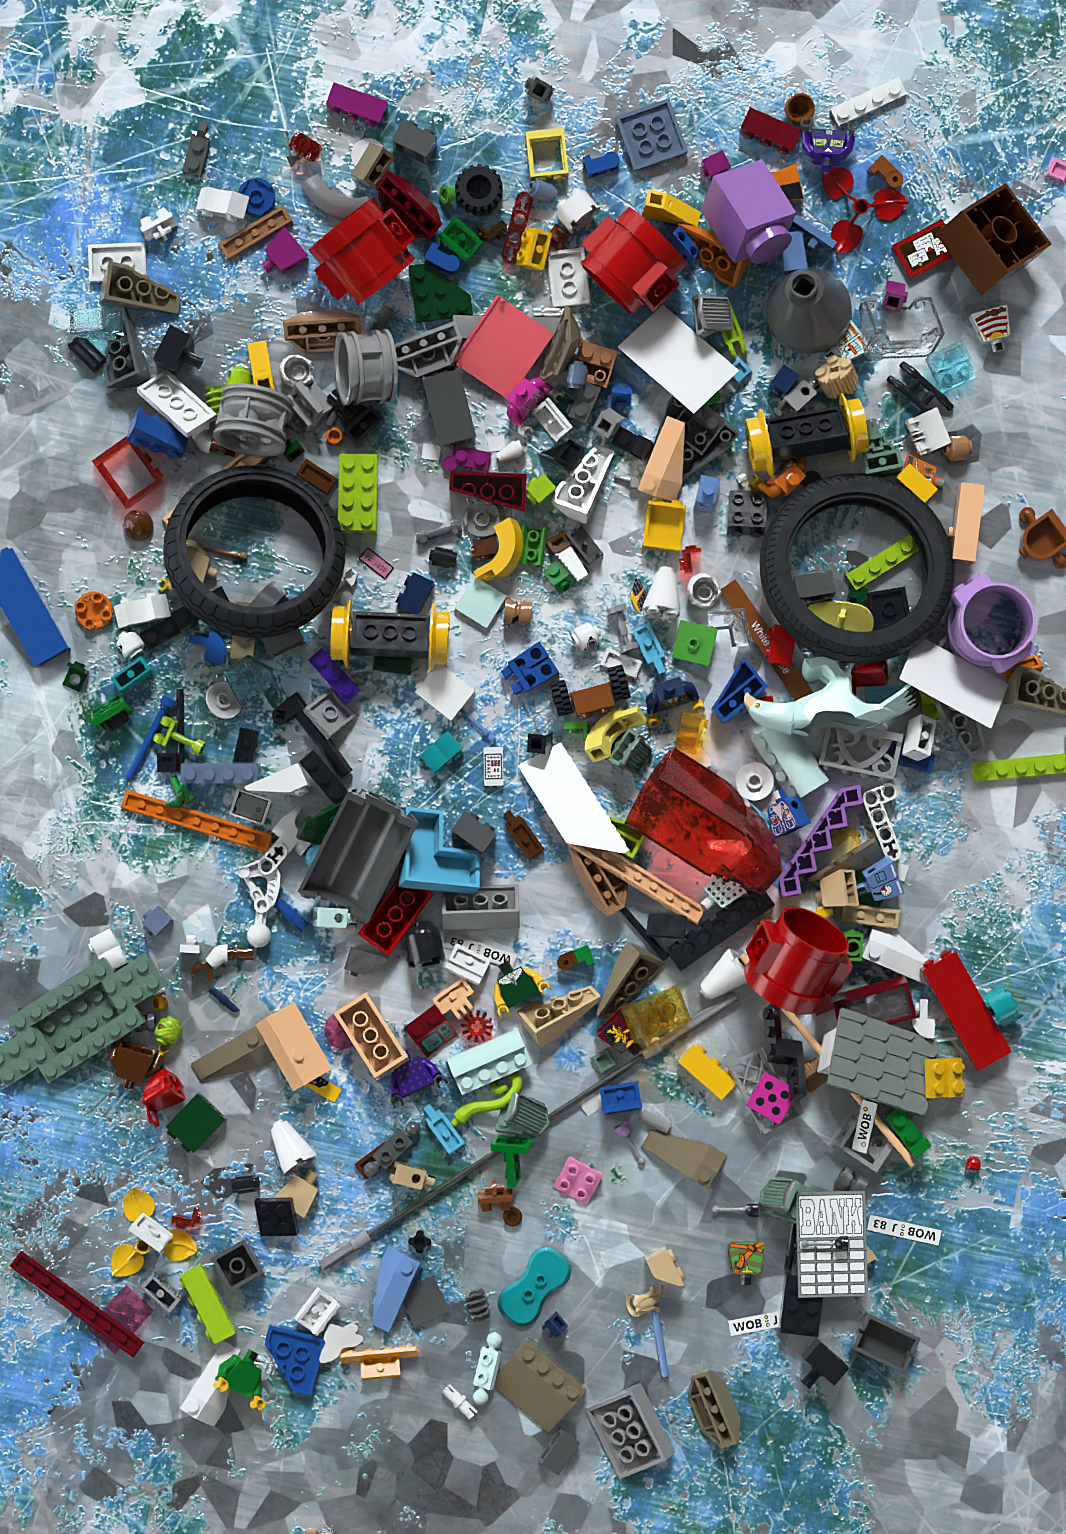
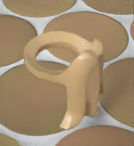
M663 1285L659 1287L655 1296H653L655 1294L653 1287H650V1291L643 1295H628L626 1297V1307L633 1317H639L653 1310L659 1313L660 1308L654 1305L662 1298ZM632 1298H634L633 1305L636 1307V1310H634L633 1307H632V1304H631Z

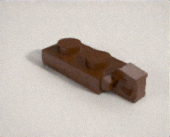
M510 810L504 813V816L509 821L505 824L508 828L507 830L528 860H531L545 850L520 815L515 817Z

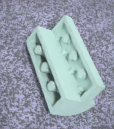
M766 728L751 738L779 786L784 790L787 798L795 796L801 798L829 781L801 735L794 733L789 735Z
M518 1028L447 1058L448 1065L462 1095L533 1064Z

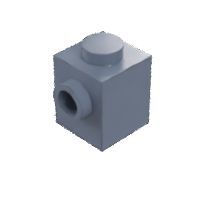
M157 906L154 910H148L143 916L145 919L142 922L145 925L143 929L150 936L152 934L158 936L170 924L173 918L163 908Z

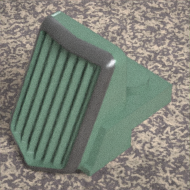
M628 728V730L621 733L614 740L611 746V757L605 760L622 770L626 769L631 774L636 775L646 764L652 748L644 741L645 738L641 734Z
M513 1092L509 1105L500 1110L495 1130L499 1133L535 1140L550 1125L548 1109L545 1103Z
M786 1177L772 1178L760 1191V1206L764 1208V1213L796 1225V1192H814V1189Z

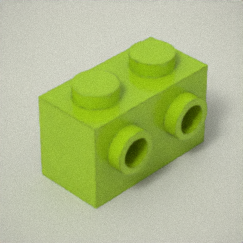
M543 473L538 479L534 477L527 483L526 499L533 506L536 504L540 507L555 494L556 486Z

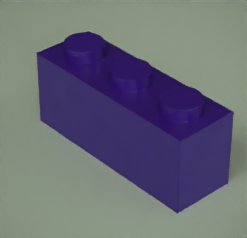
M323 648L308 659L346 704L350 703L361 693V690L337 663L331 660V657Z

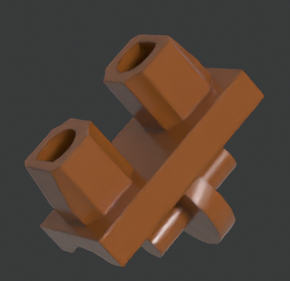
M492 1180V1186H485V1190L477 1191L478 1204H480L482 1212L492 1211V1203H499L500 1210L502 1211L510 1210L511 1202H513L512 1188L504 1189V1185H496V1180Z

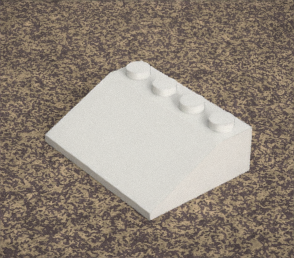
M299 763L245 786L246 791L250 793L298 795L299 797L310 793L308 789L312 788L304 768Z

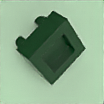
M287 438L283 455L291 463L305 450L297 440L291 443Z
M861 587L860 591L850 589L847 597L855 600L856 604L863 606L869 589Z

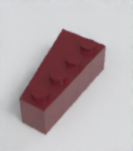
M450 471L449 490L525 512L527 474Z

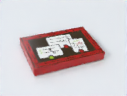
M943 219L892 245V249L909 280L952 257L935 235L945 226Z

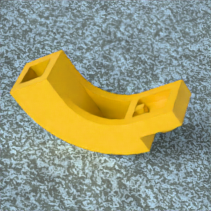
M509 517L493 526L499 539V550L492 561L473 571L476 578L483 581H489L495 576L504 578L516 567L523 550V535L517 520Z

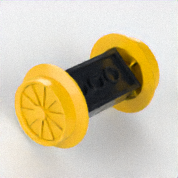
M843 393L839 394L838 406L765 419L762 409H758L756 417L745 419L746 441L753 471L760 472L766 470L770 477L774 476L773 463L845 449H847L851 462H854L857 453L869 450L868 430L862 403L859 398L847 400Z
M349 599L346 606H333L331 660H343L345 667L349 668L350 653L351 655L428 659L429 650V672H432L435 665H447L450 612L438 611L435 603H432L430 625V615L364 611H353L352 613V599Z

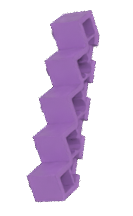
M860 785L840 788L779 877L782 898L802 894L798 876L817 872L814 853L832 850L829 831L847 828L845 809L863 805Z

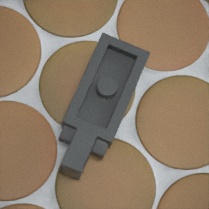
M200 122L198 130L193 131L182 169L183 173L198 177L202 176L210 144V134H206L208 129L207 123Z

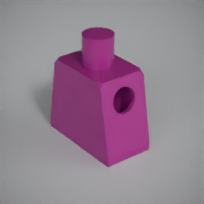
M284 227L265 248V254L269 258L261 266L267 273H270L277 267L283 274L305 262L309 257Z

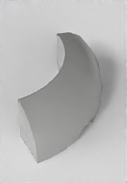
M319 174L302 182V187L312 203L327 215L344 220L369 200L368 196L348 198L334 193L323 183Z

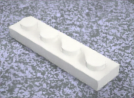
M898 77L831 108L830 112L837 127L847 124L850 120L853 121L905 97L907 93Z

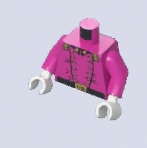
M539 377L530 381L524 378L507 398L508 408L506 414L515 427H518V434L528 438L525 435L526 430L533 433V429L523 424V422L546 398L547 394L555 403H559L556 397L557 395L564 397L563 393L556 388L553 389L550 384Z

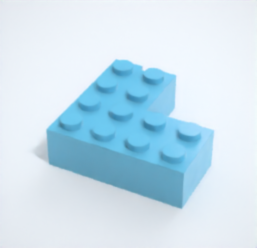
M405 807L404 813L407 815L411 813L417 819L418 825L399 861V887L474 894L480 888V871H477L480 868V851L443 847L442 810Z

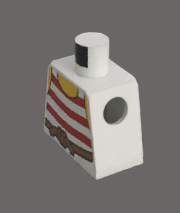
M1007 305L971 314L969 319L981 344L991 343L994 353L1005 350L1002 340L1010 336Z

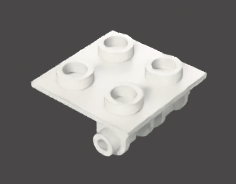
M937 407L905 421L919 457L952 443Z

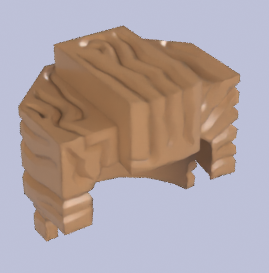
M818 1058L811 1062H804L808 1096L825 1083L828 1075L817 1072Z

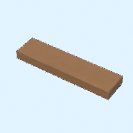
M282 205L218 243V246L227 261L292 224L293 221Z

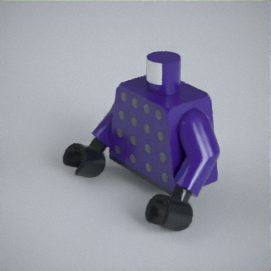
M407 1049L404 1050L409 1061L396 1068L390 1075L389 1089L393 1108H396L395 1103L397 1101H400L403 1106L402 1098L434 1083L438 1088H441L439 1083L442 1080L447 1084V1079L442 1075L437 1065L419 1056L411 1060Z

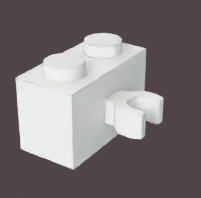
M922 714L909 719L902 755L919 761L929 757L931 752L939 751L940 748L934 744V742L938 743L942 740L938 736L934 737L937 721Z

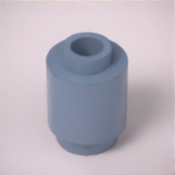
M535 179L528 185L529 196L542 202L552 203L557 196V189L552 184Z
M572 360V364H568L566 382L569 388L583 389L587 366L583 365V361Z

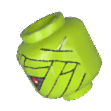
M170 1016L162 1018L154 1030V1035L157 1037L156 1041L163 1046H167V1044L174 1045L183 1031L180 1026L181 1023Z

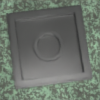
M430 1276L412 1285L403 1303L414 1327L450 1311L434 1276Z

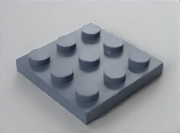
M669 98L615 117L634 172L688 153Z

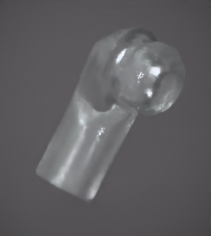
M259 1354L254 1362L266 1366L265 1372L268 1374H274L277 1368V1364L265 1355Z

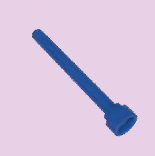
M164 695L160 700L161 708L126 774L128 781L134 778L161 725L162 717L166 715L167 711L174 708L176 701Z

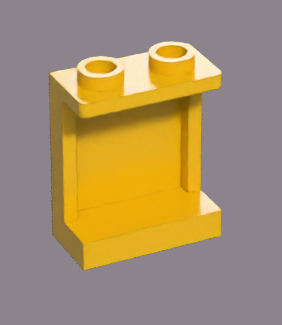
M661 498L649 500L642 548L680 553L687 505H683L682 501L676 500L667 503Z

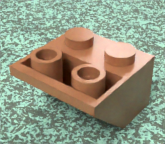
M582 341L575 361H583V365L587 366L586 382L607 388L618 351Z

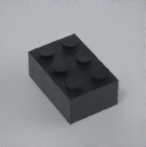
M785 1272L778 1331L786 1334L818 1337L823 1297L798 1298V1274Z

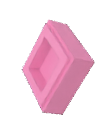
M1054 157L1046 176L1063 183L1066 178V162Z

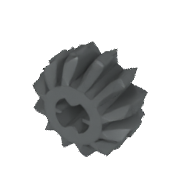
M476 1288L467 1292L465 1300L472 1321L480 1322L489 1318L491 1313L485 1291L482 1288Z

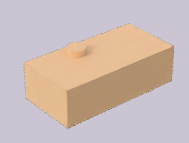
M962 482L957 486L952 527L948 529V538L952 547V559H954L955 564L971 565L976 561L985 485Z
M367 992L334 1013L377 1081L409 1061L408 1056Z
M295 1002L255 1024L293 1091L332 1069Z

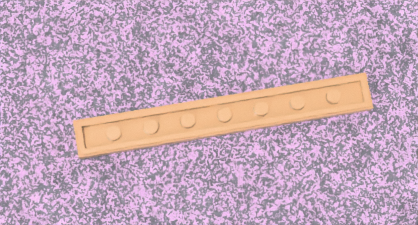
M571 843L567 844L680 916H686L687 921L696 926L699 923L706 908L621 854Z

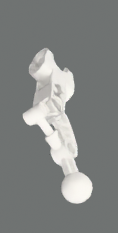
M299 806L284 816L273 828L272 832L279 839L260 860L240 867L238 870V875L245 880L250 889L249 894L254 901V908L256 910L255 923L247 931V940L252 946L257 948L266 946L271 939V932L266 926L267 912L276 904L280 891L281 873L279 866L293 850L302 856L307 851V848L313 844L298 840L296 837L299 830L296 827V819L302 811V808ZM283 847L284 855H278L275 858L276 860H278L277 864L274 862V860L268 858L270 854L272 857L276 855V848L280 849ZM265 861L272 863V869L268 872L262 869V864ZM261 876L267 879V893L265 896L260 887H256L252 880L253 877Z

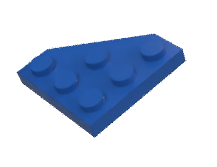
M270 1324L265 1346L270 1351L292 1391L312 1396L320 1364L319 1358L325 1344L324 1337Z

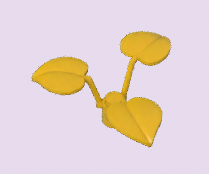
M131 1188L124 1198L123 1210L125 1216L130 1221H135L142 1213L149 1217L153 1214L155 1209L153 1198L144 1191ZM182 1229L169 1230L174 1236L163 1248L164 1254L168 1259L181 1261L197 1253L196 1243L190 1234ZM138 1238L135 1249L129 1244H122L116 1247L111 1258L112 1276L122 1277L138 1272L144 1264L142 1254L148 1253L151 1246Z

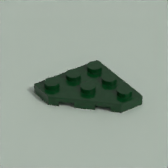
M428 263L409 265L417 323L453 318V315H473L470 294Z
M342 802L336 805L334 803L320 810L321 813L303 819L296 835L297 839L321 845Z

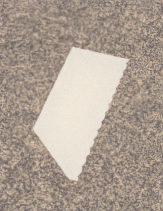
M562 743L553 746L550 752L538 754L518 765L566 843L619 853L629 851L620 834L616 832L615 826L611 824L610 818L606 816V812L601 808V804L596 801L595 795L591 793L590 787L586 785L585 779L581 777L582 775L572 762L571 757L567 755L566 749L562 747Z

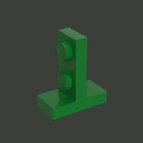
M896 1108L885 1117L910 1154L918 1157L932 1146L928 1139L922 1136L905 1111Z
M496 1135L490 1144L491 1151L504 1152V1162H506L507 1167L505 1179H507L508 1187L515 1188L521 1179L519 1154H528L534 1146L533 1139Z

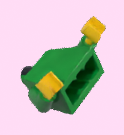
M248 1349L244 1358L234 1354L219 1365L213 1387L220 1388L219 1392L226 1391L229 1388L249 1399L253 1398L254 1400L250 1402V1407L254 1409L258 1405V1410L263 1409L265 1401L261 1398L262 1369L254 1364L259 1354Z

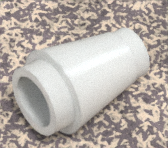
M514 440L496 454L502 464L523 457L526 451L520 440Z

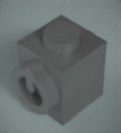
M534 74L524 84L526 88L525 93L542 103H547L554 92V88L550 83Z

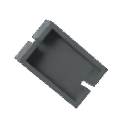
M865 1311L858 1326L861 1331H856L850 1347L905 1374L912 1359L906 1353L909 1351L914 1354L921 1338L908 1330Z

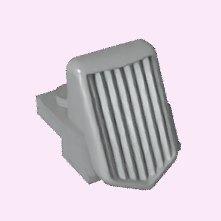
M697 294L691 298L697 336L704 339L715 331L732 329V312L727 297Z
M299 381L294 384L291 393L287 395L293 401L294 408L292 418L286 423V427L305 435L318 424L320 419L333 409L334 404L327 399L326 394L317 384L313 383L307 387Z

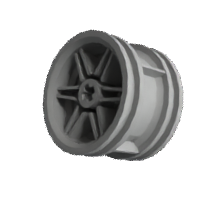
M383 329L381 332L379 330H372L370 334H356L354 331H349L347 334L339 332L335 340L334 367L337 390L342 404L350 405L352 403L357 405L361 401L375 400L377 403H383L384 401L393 402L397 393L398 367L396 349L390 331L388 329Z

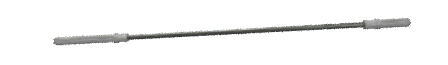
M729 993L667 1035L652 1042L653 1044L641 1051L642 1054L549 1114V1121L646 1059L648 1061L658 1053H662L664 1049L738 1002L739 998L736 993ZM491 1151L369 1232L364 1231L357 1237L350 1239L348 1243L318 1262L321 1269L326 1271L353 1252H357L361 1247L372 1241L371 1238L502 1152Z

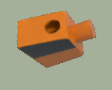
M796 164L771 173L791 204L803 203L804 197Z

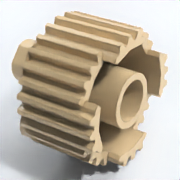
M831 355L827 358L826 363L820 365V368L815 371L822 391L829 399L832 398L834 400L841 393L843 395L845 393L852 394L858 388L856 384L859 380L858 374L852 361L849 358L847 359V357L844 358L842 356L840 358L837 355Z

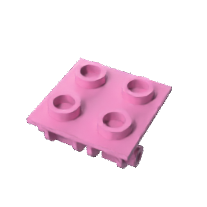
M568 1157L553 1187L587 1205L603 1174L590 1168L589 1165L586 1166L584 1165L585 1163L575 1160L574 1157Z

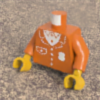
M804 458L786 460L774 472V476L769 477L765 483H762L756 474L752 475L755 481L751 482L748 480L753 490L759 489V491H762L771 498L788 495L806 477L804 473L807 466L806 460Z

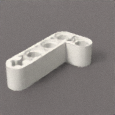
M887 783L863 793V808L884 857L888 856L887 852L890 850L888 846L884 847L883 844L893 841V844L889 845L892 850H896L894 858L892 856L889 857L892 861H896L901 856V849L883 803L895 799L898 789L894 784ZM885 787L892 788L893 795L891 797L884 795ZM867 794L875 796L874 804L866 802ZM876 811L882 814L880 822L873 820V814ZM883 829L889 832L887 840H883L880 837V832Z

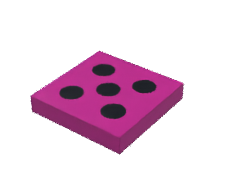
M763 1072L745 1106L780 1125L793 1102L790 1100L789 1085L767 1072Z

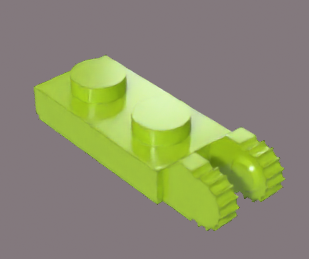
M730 304L733 327L730 330L720 331L725 345L728 347L731 358L736 359L737 354L733 348V343L739 342L743 355L748 354V351L743 341L742 331Z

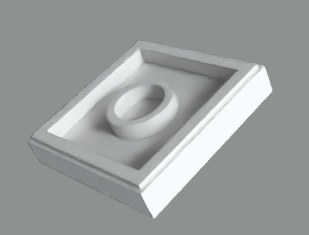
M142 1213L128 1229L159 1253L174 1236L145 1213Z

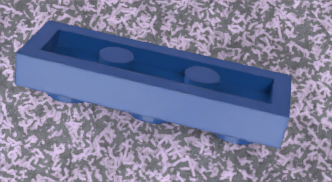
M891 743L886 754L894 759L897 744ZM901 746L898 765L931 773L935 754L931 753L929 757L916 761L902 755L903 746ZM883 756L880 758L881 760L890 763V761Z

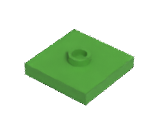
M680 620L672 657L710 666L718 628Z

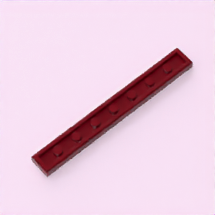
M23 1250L19 1252L11 1263V1268L134 1358L146 1342Z

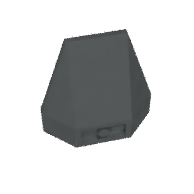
M672 395L666 404L652 451L667 416L684 422L685 440L682 475L684 480L729 449L740 433L727 419L710 406L705 407L702 405L695 413H692Z

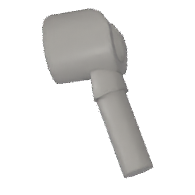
M617 474L614 476V479L630 482L631 489H638L640 480L637 477L629 478Z

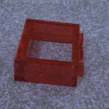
M126 437L92 460L95 467L126 509H129L164 484L161 479L164 475L158 467L156 469L152 467L150 463L153 460L148 453L145 452L143 454L139 447L127 442ZM129 445L155 479L154 482L130 499H128L104 465L106 461Z

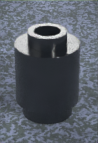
M435 546L434 550H430L428 560L432 561L431 565L454 568L457 552Z
M255 1173L240 1174L231 1178L233 1193L257 1192V1188L260 1187L259 1176H255Z

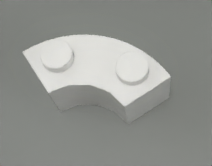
M204 187L201 188L196 210L202 212L201 215L212 218L215 215L224 217L228 221L236 222L237 219H244L249 196L234 191Z
M158 592L146 594V598L132 601V598L120 600L121 604L114 606L118 628L137 626L170 617L166 594L158 595Z

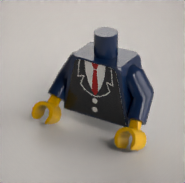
M676 677L653 686L652 691L645 699L647 714H649L646 720L650 728H652V723L655 721L660 726V720L655 713L691 701L693 702L692 706L695 714H697V708H703L705 712L704 703L699 699V694L692 682L683 681L681 677Z

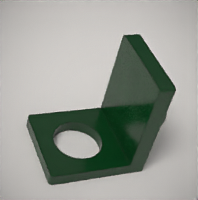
M75 661L72 664L68 662L69 670L62 685L80 692L89 671L84 669L86 665ZM73 674H77L80 677V683L77 685H72L69 681L70 676Z

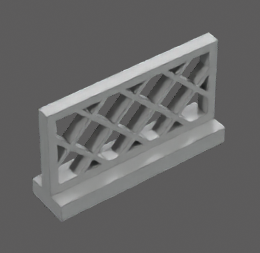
M766 1045L759 1047L727 1066L745 1103L749 1100L748 1096H751V1093L746 1092L744 1089L745 1081L754 1083V1091L760 1080L761 1072H767L789 1085L780 1064L767 1062ZM756 1054L761 1061L759 1068L750 1065L752 1057ZM738 1064L745 1066L744 1075H737L733 1067ZM749 1068L758 1071L756 1080L746 1078ZM799 1101L792 1102L787 1111L789 1116L784 1118L780 1125L772 1121L771 1126L765 1129L762 1123L763 1115L760 1114L758 1116L756 1111L748 1107L762 1135L805 1113Z

